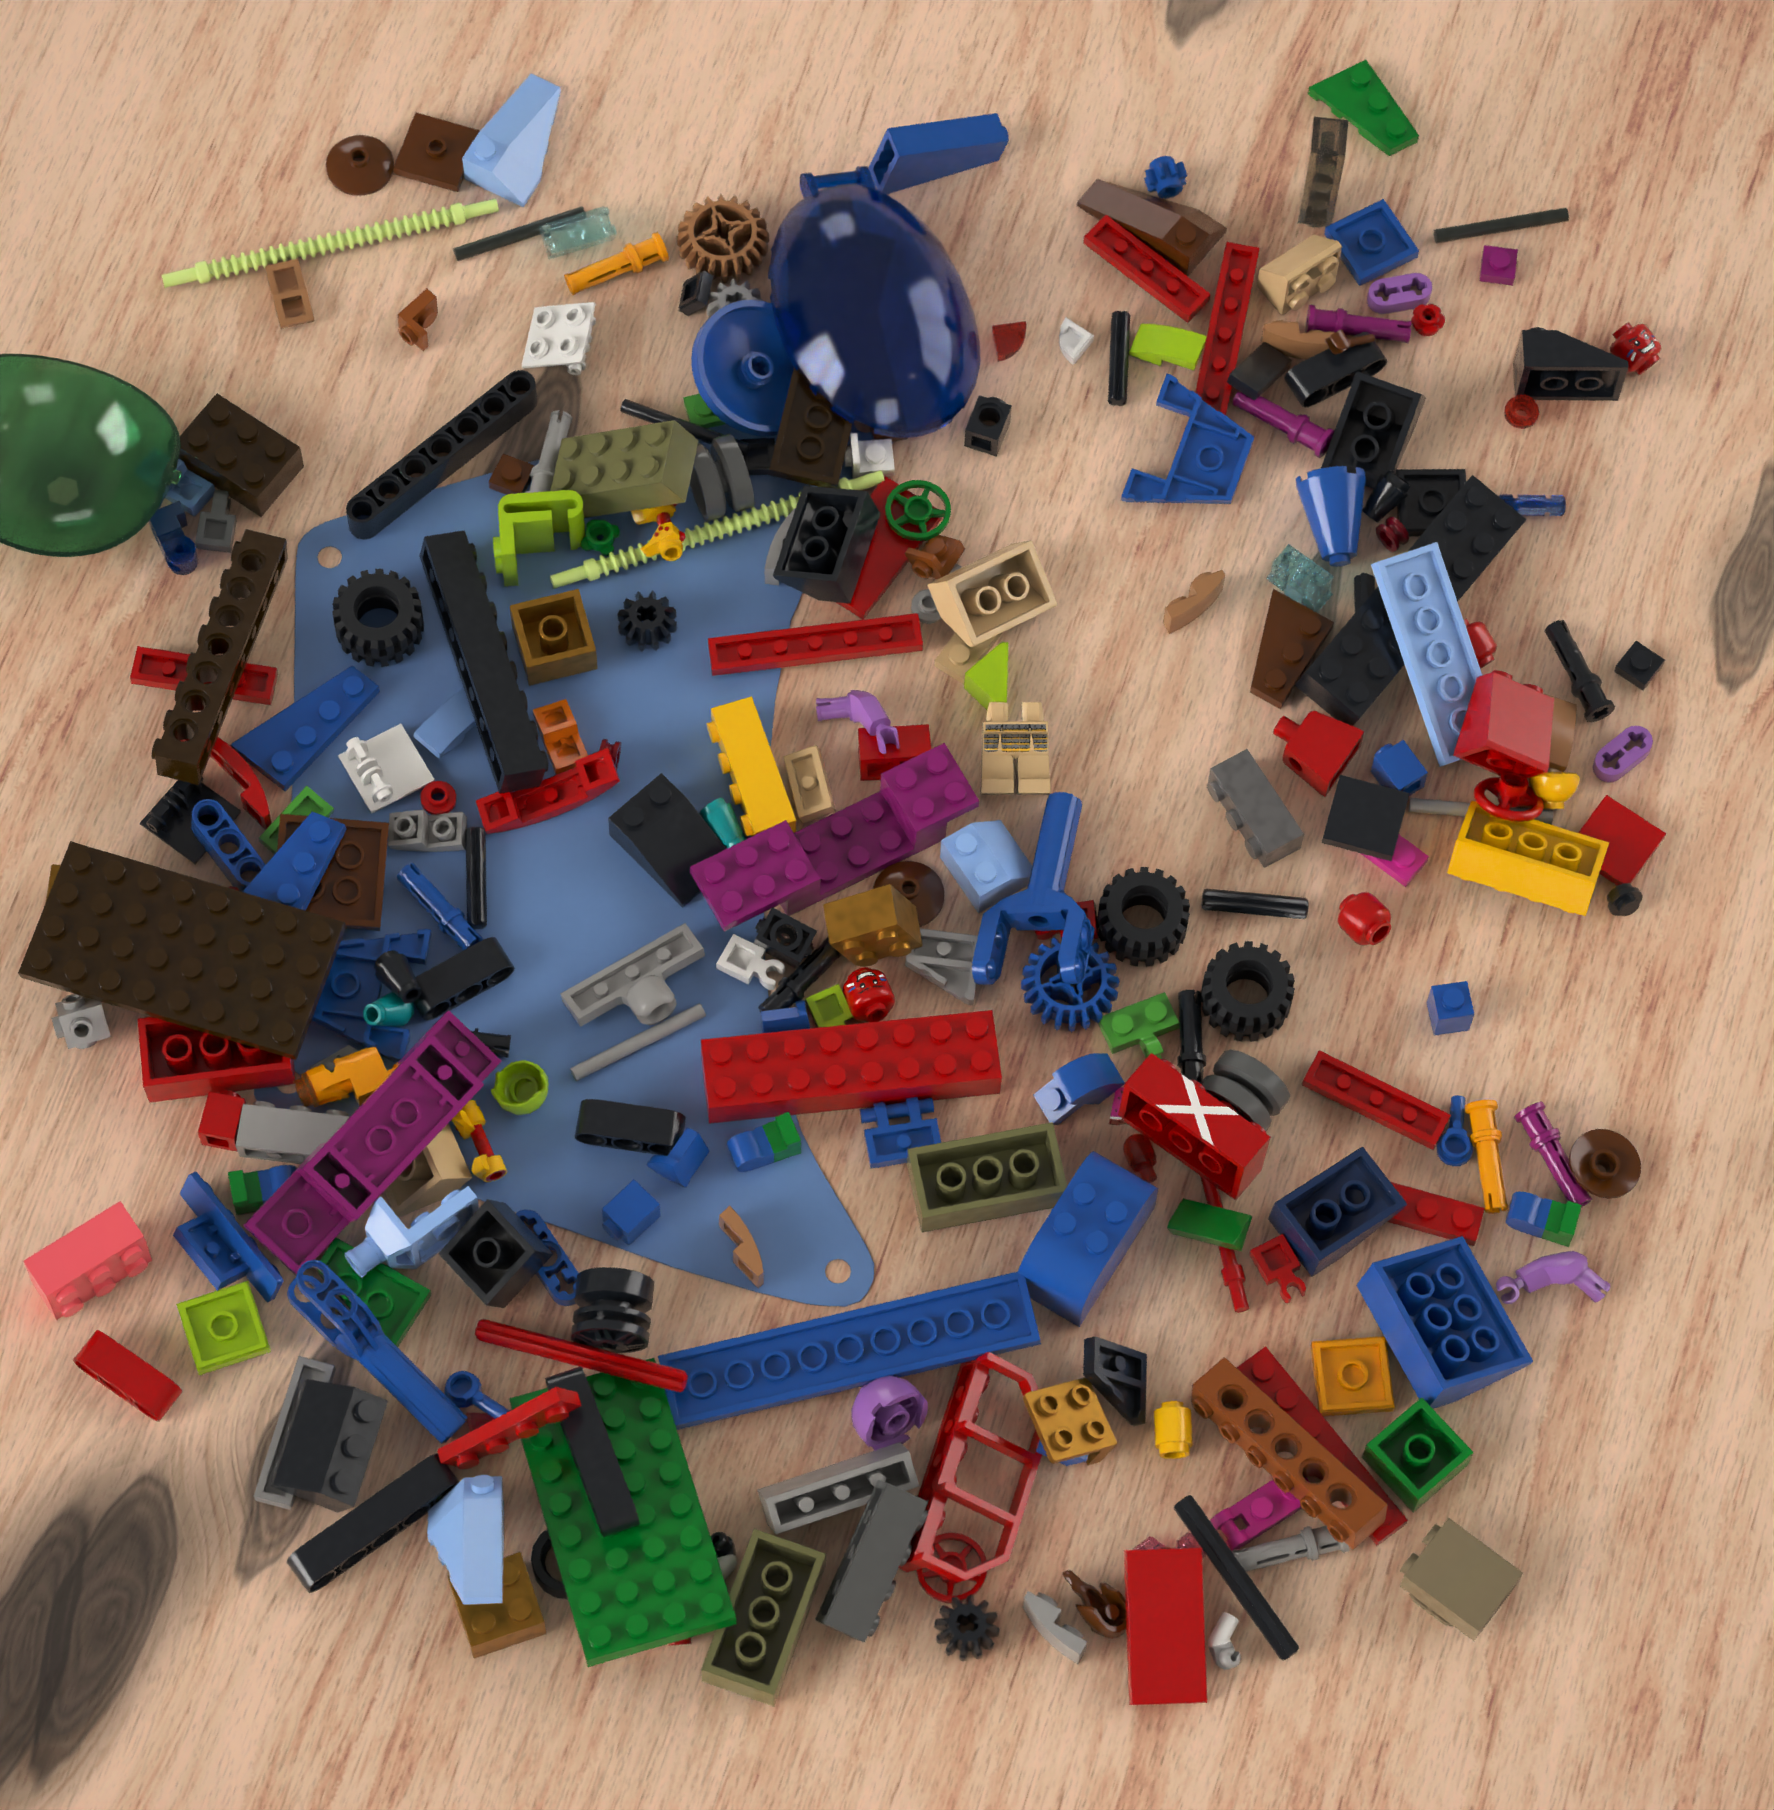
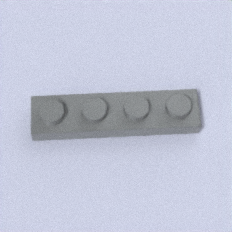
M298 1356L254 1493L255 1501L292 1510L296 1496L274 1488L270 1484L304 1380L310 1379L332 1383L336 1371L335 1365Z

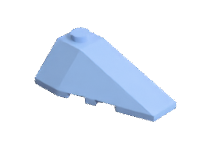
M530 74L481 129L462 157L464 179L524 208L541 181L542 167L548 150L549 136L555 119L561 87L534 74Z
M478 1475L475 1477H465L428 1511V1540L431 1546H435L438 1551L439 1561L442 1565L446 1566L450 1573V1581L463 1605L503 1603L505 1512L502 1476Z

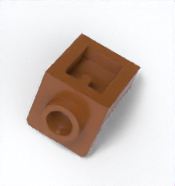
M427 288L398 314V332L401 338L410 346L415 344L422 351L428 347L427 331L424 328L429 327L435 321L438 314L437 296Z
M938 535L929 539L922 550L909 547L905 555L912 565V571L916 575L924 579H929V577L939 579L950 573L965 548L960 540Z

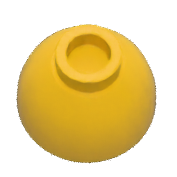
M1547 771V773L1533 776L1529 779L1533 792L1543 800L1544 808L1564 809V802L1570 799L1577 790L1580 777L1576 773Z

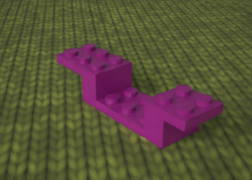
M943 743L881 773L879 792L795 833L785 820L691 866L690 873L724 932L778 905L782 906L786 915L791 916L884 870L894 863L909 858L941 842L942 839L946 838L947 822L979 807V799L946 744Z
M449 1010L446 1011L396 1064L398 1067L327 1142L320 1144L243 1226L293 1274L297 1275V1271L302 1264L315 1260L350 1222L356 1221L484 1086L482 1082L502 1061Z

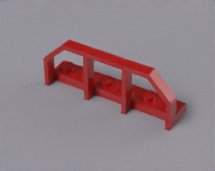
M990 1352L984 1353L976 1360L960 1364L917 1496L928 1501L925 1508L927 1510V1518L922 1528L913 1534L909 1543L912 1546V1550L904 1566H899V1569L905 1572L927 1568L958 1583L1008 1562L1042 1458V1454L1036 1452L1040 1438L1035 1429L1028 1451L976 1425L975 1422L979 1415L977 1406L981 1394L988 1387L990 1381L988 1372L990 1368L1018 1382L1023 1396L1028 1392L1039 1389L1031 1373ZM968 1436L1024 1464L1009 1512L956 1487L957 1477L955 1474L959 1462L966 1455L968 1449L966 1440ZM948 1498L1004 1526L993 1558L963 1571L933 1556L935 1550L933 1542L937 1531L944 1523L946 1517L944 1508Z

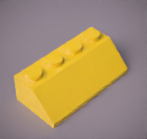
M1471 800L1455 843L1447 873L1458 876L1462 880L1474 881L1493 887L1501 892H1509L1525 897L1533 902L1551 905L1568 913L1586 916L1609 842L1534 819L1524 822L1504 820L1489 814L1476 801Z

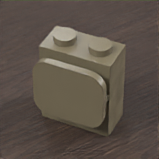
M1448 1518L1442 1527L1435 1524L1425 1536L1422 1542L1427 1547L1420 1556L1412 1553L1400 1570L1405 1574L1400 1587L1409 1593L1411 1599L1440 1622L1447 1626H1454L1475 1641L1519 1583L1523 1572Z

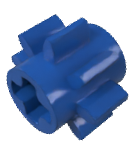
M1162 156L1154 159L1149 164V169L1145 170L1147 177L1144 180L1148 192L1157 191L1160 198L1168 199L1177 196L1183 190L1182 185L1187 184L1185 178L1188 175L1184 163L1179 162L1175 164L1171 156Z

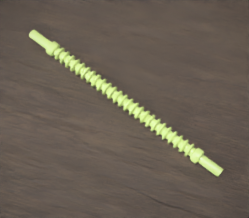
M496 198L464 206L461 203L450 205V209L447 210L445 207H441L439 212L432 209V213L427 214L426 211H423L421 216L413 213L412 218L404 215L403 220H398L395 217L392 223L384 220V224L379 225L378 222H375L373 227L365 224L364 229L356 226L355 231H350L347 228L346 233L343 234L338 230L334 236L331 233H327V237L322 238L321 235H318L316 240L308 237L307 242L299 239L298 244L294 245L290 241L286 247L283 244H279V248L274 249L273 246H270L268 251L260 248L259 253L251 250L250 255H245L241 252L238 258L232 254L229 260L221 257L220 262H216L215 259H212L210 264H207L206 261L197 262L193 268L166 273L161 276L164 288L197 280L199 283H206L211 281V277L219 280L222 274L225 277H229L231 272L239 275L240 270L248 273L249 268H254L257 271L258 266L265 268L270 263L276 264L279 261L285 262L288 259H297V257L305 260L306 255H311L315 258L318 252L324 256L327 250L335 253L336 248L344 251L345 246L353 249L354 244H359L360 247H363L364 242H369L372 245L375 239H378L379 242H382L384 237L392 240L393 235L401 238L402 233L411 236L412 231L420 234L421 229L424 228L429 232L432 226L440 229L441 224L449 227L451 222L455 225L464 224L466 219L499 212Z
M881 470L851 480L844 477L839 479L837 489L862 491L878 486L885 479ZM801 492L798 493V497L789 495L788 500L780 498L779 503H775L772 500L770 501V506L761 504L760 509L752 507L751 512L748 513L746 510H743L741 515L733 513L732 518L729 519L727 516H724L723 521L720 522L718 519L713 520V524L710 525L708 522H705L704 527L701 528L699 525H695L692 531L686 528L685 540L682 542V552L685 551L686 546H690L693 549L695 543L703 546L705 540H709L712 543L714 537L722 540L724 534L731 537L733 531H737L740 534L743 528L750 531L752 525H756L759 528L761 522L770 524L771 519H775L778 522L780 516L786 518L796 508ZM638 543V548L633 549L632 546H629L626 552L619 549V554L614 555L613 552H610L608 558L600 555V560L597 561L594 558L584 560L581 566L550 575V580L554 589L587 578L589 581L599 579L602 573L606 576L609 575L611 570L618 573L620 567H623L625 570L629 568L628 565L630 564L637 567L639 561L646 564L648 558L656 561L657 556L661 554L658 553L652 557H646L640 550L643 545Z

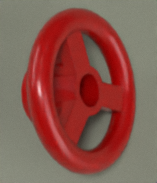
M1505 772L1500 777L1484 779L1474 789V798L1478 805L1489 814L1504 820L1515 822L1530 821L1540 816L1544 809L1543 800L1533 792L1532 788L1528 785V780L1518 773ZM1486 790L1498 797V806L1487 799L1485 796ZM1518 805L1533 806L1526 811L1509 810Z

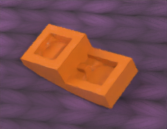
M566 699L532 709L539 733L556 775L576 767L575 760L588 756L578 733L577 723Z

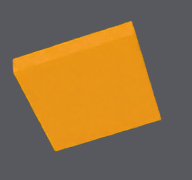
M1385 1336L1311 1342L1318 1411L1323 1417L1394 1411L1395 1405Z

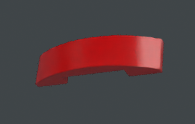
M217 737L210 757L244 789L240 794L243 809L266 830L272 824L266 796L258 778L240 754L221 738Z
M605 748L575 760L576 767L542 780L540 787L501 794L498 791L475 800L485 832L487 834L499 833L536 824L575 809L603 794L620 782L610 750Z

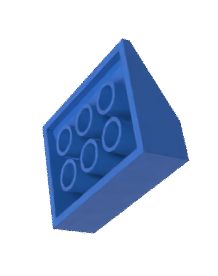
M1463 1236L1374 1262L1356 1284L1418 1398L1422 1397L1432 1409L1456 1402L1531 1365L1533 1362Z

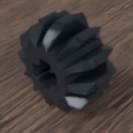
M652 590L648 598H643V595L638 591L635 595L636 601L626 598L623 603L624 609L619 610L617 614L618 621L620 622L618 631L621 636H626L628 646L638 642V648L641 652L646 648V645H651L657 651L659 649V641L669 644L671 641L670 633H675L677 630V622L674 620L676 618V610L674 607H668L669 600L666 596L656 600V593Z
M968 1595L966 1604L962 1605L960 1599L955 1596L952 1598L953 1609L944 1605L940 1608V1614L943 1618L935 1620L934 1628L942 1632L936 1636V1641L938 1644L948 1643L945 1650L948 1656L958 1649L960 1650L959 1657L961 1661H966L968 1651H972L973 1656L976 1659H980L982 1657L981 1647L986 1650H992L994 1642L990 1637L999 1636V1627L992 1625L997 1621L998 1615L996 1612L985 1613L988 1608L986 1600L981 1601L978 1606H974V1596ZM969 1622L974 1624L973 1631L968 1629L965 1633L960 1632L961 1625L966 1626Z

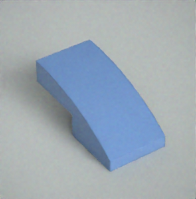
M159 447L136 471L137 475L155 491L172 503L180 501L184 511L194 517L213 497L216 490L212 483L189 471L184 461Z
M464 688L442 704L414 732L413 737L437 758H441L461 744L465 733L476 726Z

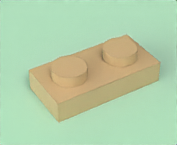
M955 633L935 659L934 666L964 685L965 672L988 653L1002 633L974 647H970Z
M814 745L783 756L800 821L806 823L835 813L836 809L821 750L818 746Z

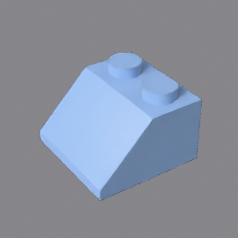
M1001 820L970 823L941 840L940 858L978 914L1029 884L1032 865Z

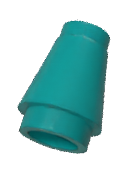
M723 797L712 801L699 812L726 848L746 840L731 803H726Z
M390 992L371 1004L366 1005L363 1010V1017L369 1025L402 1027L412 1018L414 1005L413 1002L404 1003L397 995Z

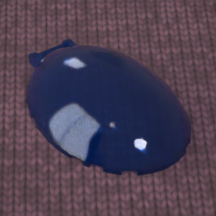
M858 166L855 171L813 176L810 172L802 173L799 181L804 199L790 209L780 224L771 248V261L768 268V279H771L772 290L770 301L775 323L790 360L796 370L801 369L811 382L809 388L815 395L820 392L833 404L831 410L852 424L855 420L875 428L873 433L890 437H918L938 431L951 423L957 413L962 408H965L976 386L980 369V339L974 310L955 266L941 241L922 219L899 201L876 189L867 166Z

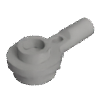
M955 564L950 573L962 567L958 564ZM926 589L918 592L912 600L911 610L913 614L918 613L919 621L925 624H932L940 620L941 617L930 590Z

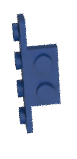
M197 1172L189 1174L180 1195L197 1217L178 1226L173 1234L174 1238L216 1290L246 1276L266 1302L274 1300L283 1283V1278L280 1276L277 1267L271 1264L263 1255L255 1240L246 1234L236 1221L233 1213L226 1209L216 1197L211 1186Z

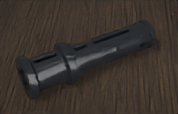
M1558 620L1551 623L1545 628L1544 632L1551 641L1564 669L1572 682L1571 692L1574 697L1579 698L1584 707L1586 721L1596 722L1607 717L1614 711L1615 705L1612 700H1607L1601 688L1602 681L1600 677L1592 673L1588 668L1582 653L1570 634L1566 622Z

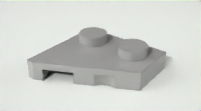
M920 928L923 946L912 949V952L906 955L905 966L965 1004L973 1006L976 983L972 975V962L978 935Z

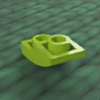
M1141 324L1129 350V355L1161 366L1164 360L1194 371L1206 344L1207 336L1171 326Z

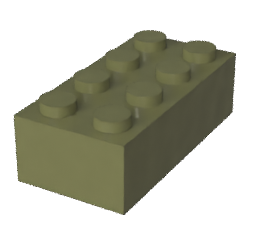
M675 420L563 438L550 491L573 490L579 493L583 499L584 518L685 503L699 440Z
M1053 1122L915 1147L907 1151V1168L921 1233L1054 1208L1067 1187Z
M757 1529L753 1530L729 1594L737 1624L715 1631L701 1669L702 1682L771 1706L775 1705L826 1567V1553Z

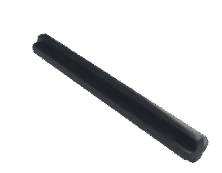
M1188 1495L1174 1505V1510L1281 1660H1286L1299 1650L1298 1644L1193 1496Z

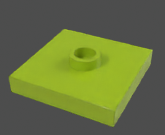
M248 1281L176 1304L199 1375L271 1352Z

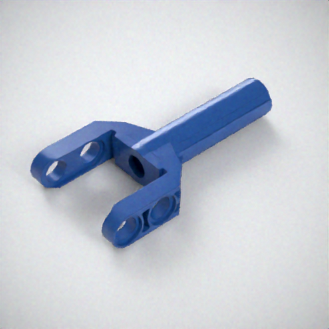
M1055 792L1047 798L1028 889L1001 899L983 913L972 962V975L977 985H992L1000 978L1011 928H1016L1017 931L1064 930L1058 955L1062 980L1065 984H1080L1084 981L1095 929L1090 924V920L1086 917V913L1064 892L1082 810V801L1073 794Z
M310 1260L301 1265L297 1271L296 1278L293 1279L288 1287L287 1296L291 1305L332 1346L346 1356L358 1360L441 1444L446 1442L466 1422L468 1417L383 1333L378 1320L369 1307L325 1263L318 1260ZM308 1268L319 1269L324 1275V1283L322 1284L313 1276L303 1275L304 1271ZM304 1282L311 1284L314 1288H309ZM296 1285L310 1302H301L295 1297L294 1289ZM335 1295H344L350 1300V1311ZM331 1309L337 1310L340 1315H336ZM321 1313L336 1327L335 1329L326 1328L322 1324Z

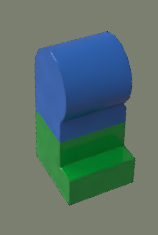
M789 1112L776 1116L775 1121L756 1127L754 1130L735 1135L727 1141V1147L739 1172H747L801 1154V1139Z
M280 1165L267 1170L243 1173V1170L228 1172L236 1215L256 1212L297 1167L293 1165Z
M1515 1192L1510 1202L1506 1224L1517 1231L1569 1247L1575 1233L1582 1205L1570 1201L1564 1204L1546 1198L1542 1199L1537 1195L1527 1192Z

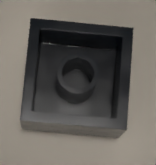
M489 1199L484 1202L438 1253L485 1305L505 1308L553 1255L506 1203Z

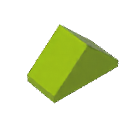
M1001 642L965 672L964 689L986 710L988 709L989 702H1007L1008 642Z

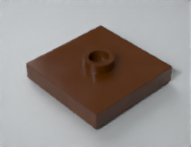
M415 112L394 164L393 172L398 176L458 192L464 179L462 157L480 130Z

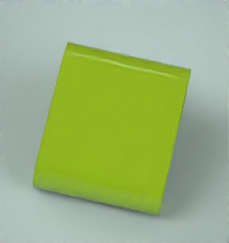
M573 490L516 493L502 497L498 503L500 536L493 537L496 574H503L504 587L518 586L516 554L555 552L554 533L569 532L571 550L581 547L580 542L586 536L583 499L581 495Z

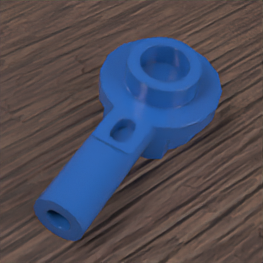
M1460 1095L1451 1097L1449 1128L1439 1138L1436 1147L1440 1160L1446 1165L1453 1167L1466 1164L1471 1159L1473 1153L1472 1142H1470L1467 1136V1131L1464 1130L1466 1098Z
M458 1371L448 1378L444 1393L458 1408L474 1405L494 1419L510 1411L482 1393L480 1380L474 1374L467 1371Z

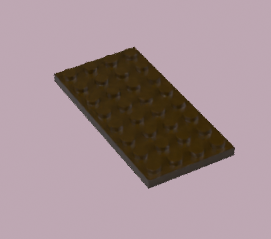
M70 841L18 974L21 978L297 1060L344 935L346 925L345 922Z

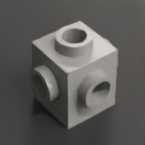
M71 994L63 998L61 1002L55 1003L58 1016L52 1017L57 1039L65 1037L68 1049L75 1047L78 1049L89 1048L95 1045L97 1041L111 1037L100 1001Z

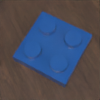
M1384 199L1325 227L1324 235L1326 238L1338 241L1342 245L1340 258L1359 286L1418 258V248Z

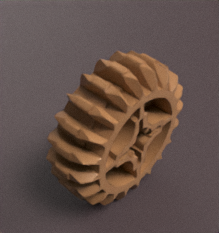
M720 194L718 201L713 202L707 196L704 206L695 202L693 212L685 211L683 215L684 221H680L678 225L677 245L679 246V255L681 259H685L688 270L695 268L696 274L706 271L714 275L713 281L716 277H721L723 283L726 284L728 277L733 276L739 282L741 272L751 276L753 266H761L762 257L766 256L768 252L767 242H769V233L767 232L765 218H760L758 208L750 210L748 200L738 204V199L735 195L730 201H725V198ZM711 225V228H710V229H708V230L702 232V235H701V236H698V234H699L704 228H706L707 226ZM749 241L742 250L735 253L737 248L743 246V242Z

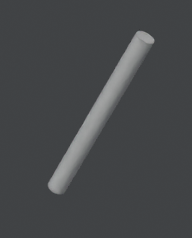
M1410 798L1409 812L1465 817L1470 803ZM1513 807L1509 810L1526 811L1531 808ZM1543 810L1540 816L1534 820L1552 825L1553 810Z
M699 1003L570 1068L574 1079L578 1081L705 1017L706 1013Z

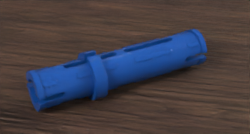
M414 863L408 864L400 870L397 880L430 913L438 923V929L452 937L463 951L483 940V937L464 919V913L459 908H454Z

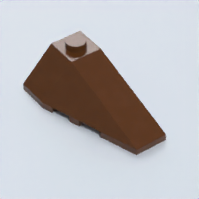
M1099 179L1092 184L1077 202L1078 207L1099 221L1105 215H1108L1187 276L1193 272L1227 231L1225 226L1198 209Z

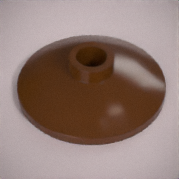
M367 135L350 136L339 141L330 150L326 159V172L330 182L338 190L349 195L365 196L373 194L382 189L390 181L393 174L394 160L390 149L379 139ZM356 158H365L360 162L354 161Z
M901 861L888 866L878 875L873 889L891 884L916 906L919 927L930 923L940 913L944 903V887L939 876L930 867L915 861ZM904 886H912L915 888V891L907 894L903 892L902 888Z
M1607 1129L1588 1131L1575 1141L1570 1150L1569 1165L1572 1175L1577 1183L1592 1195L1608 1199L1621 1197L1629 1193L1640 1178L1641 1161L1637 1150L1627 1138L1615 1131ZM1596 1165H1602L1606 1169V1173L1600 1171Z

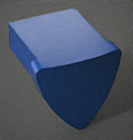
M805 1000L795 1001V1007L761 1011L762 1033L810 1029Z
M686 1128L668 1156L653 1155L646 1165L664 1178L686 1188L710 1150L699 1132Z

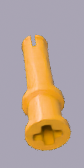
M655 232L652 233V238L635 245L628 243L623 247L622 252L577 271L564 275L570 292L572 295H575L580 291L603 283L629 271L633 273L642 272L643 267L659 260L666 262L669 260V256L660 234Z
M1495 1100L1474 1101L1465 1105L1464 1108L1465 1113L1469 1114L1472 1134L1469 1135V1139L1473 1147H1476L1485 1205L1484 1210L1485 1213L1494 1214L1500 1213L1499 1208H1501L1504 1212L1508 1210L1498 1147L1502 1139V1132L1497 1129L1495 1110L1498 1109V1105Z

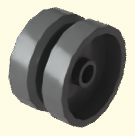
M730 433L712 440L711 454L701 443H698L689 485L697 507L706 522L724 517L727 508L726 501L729 507L736 512L752 508L755 504L747 466L736 440Z
M1231 1049L1224 1051L1213 1068L1214 1075L1206 1076L1201 1082L1209 1094L1219 1101L1228 1102L1240 1116L1249 1122L1258 1123L1265 1131L1271 1125L1272 1120L1270 1116L1279 1115L1290 1098L1287 1086L1266 1065L1252 1056Z

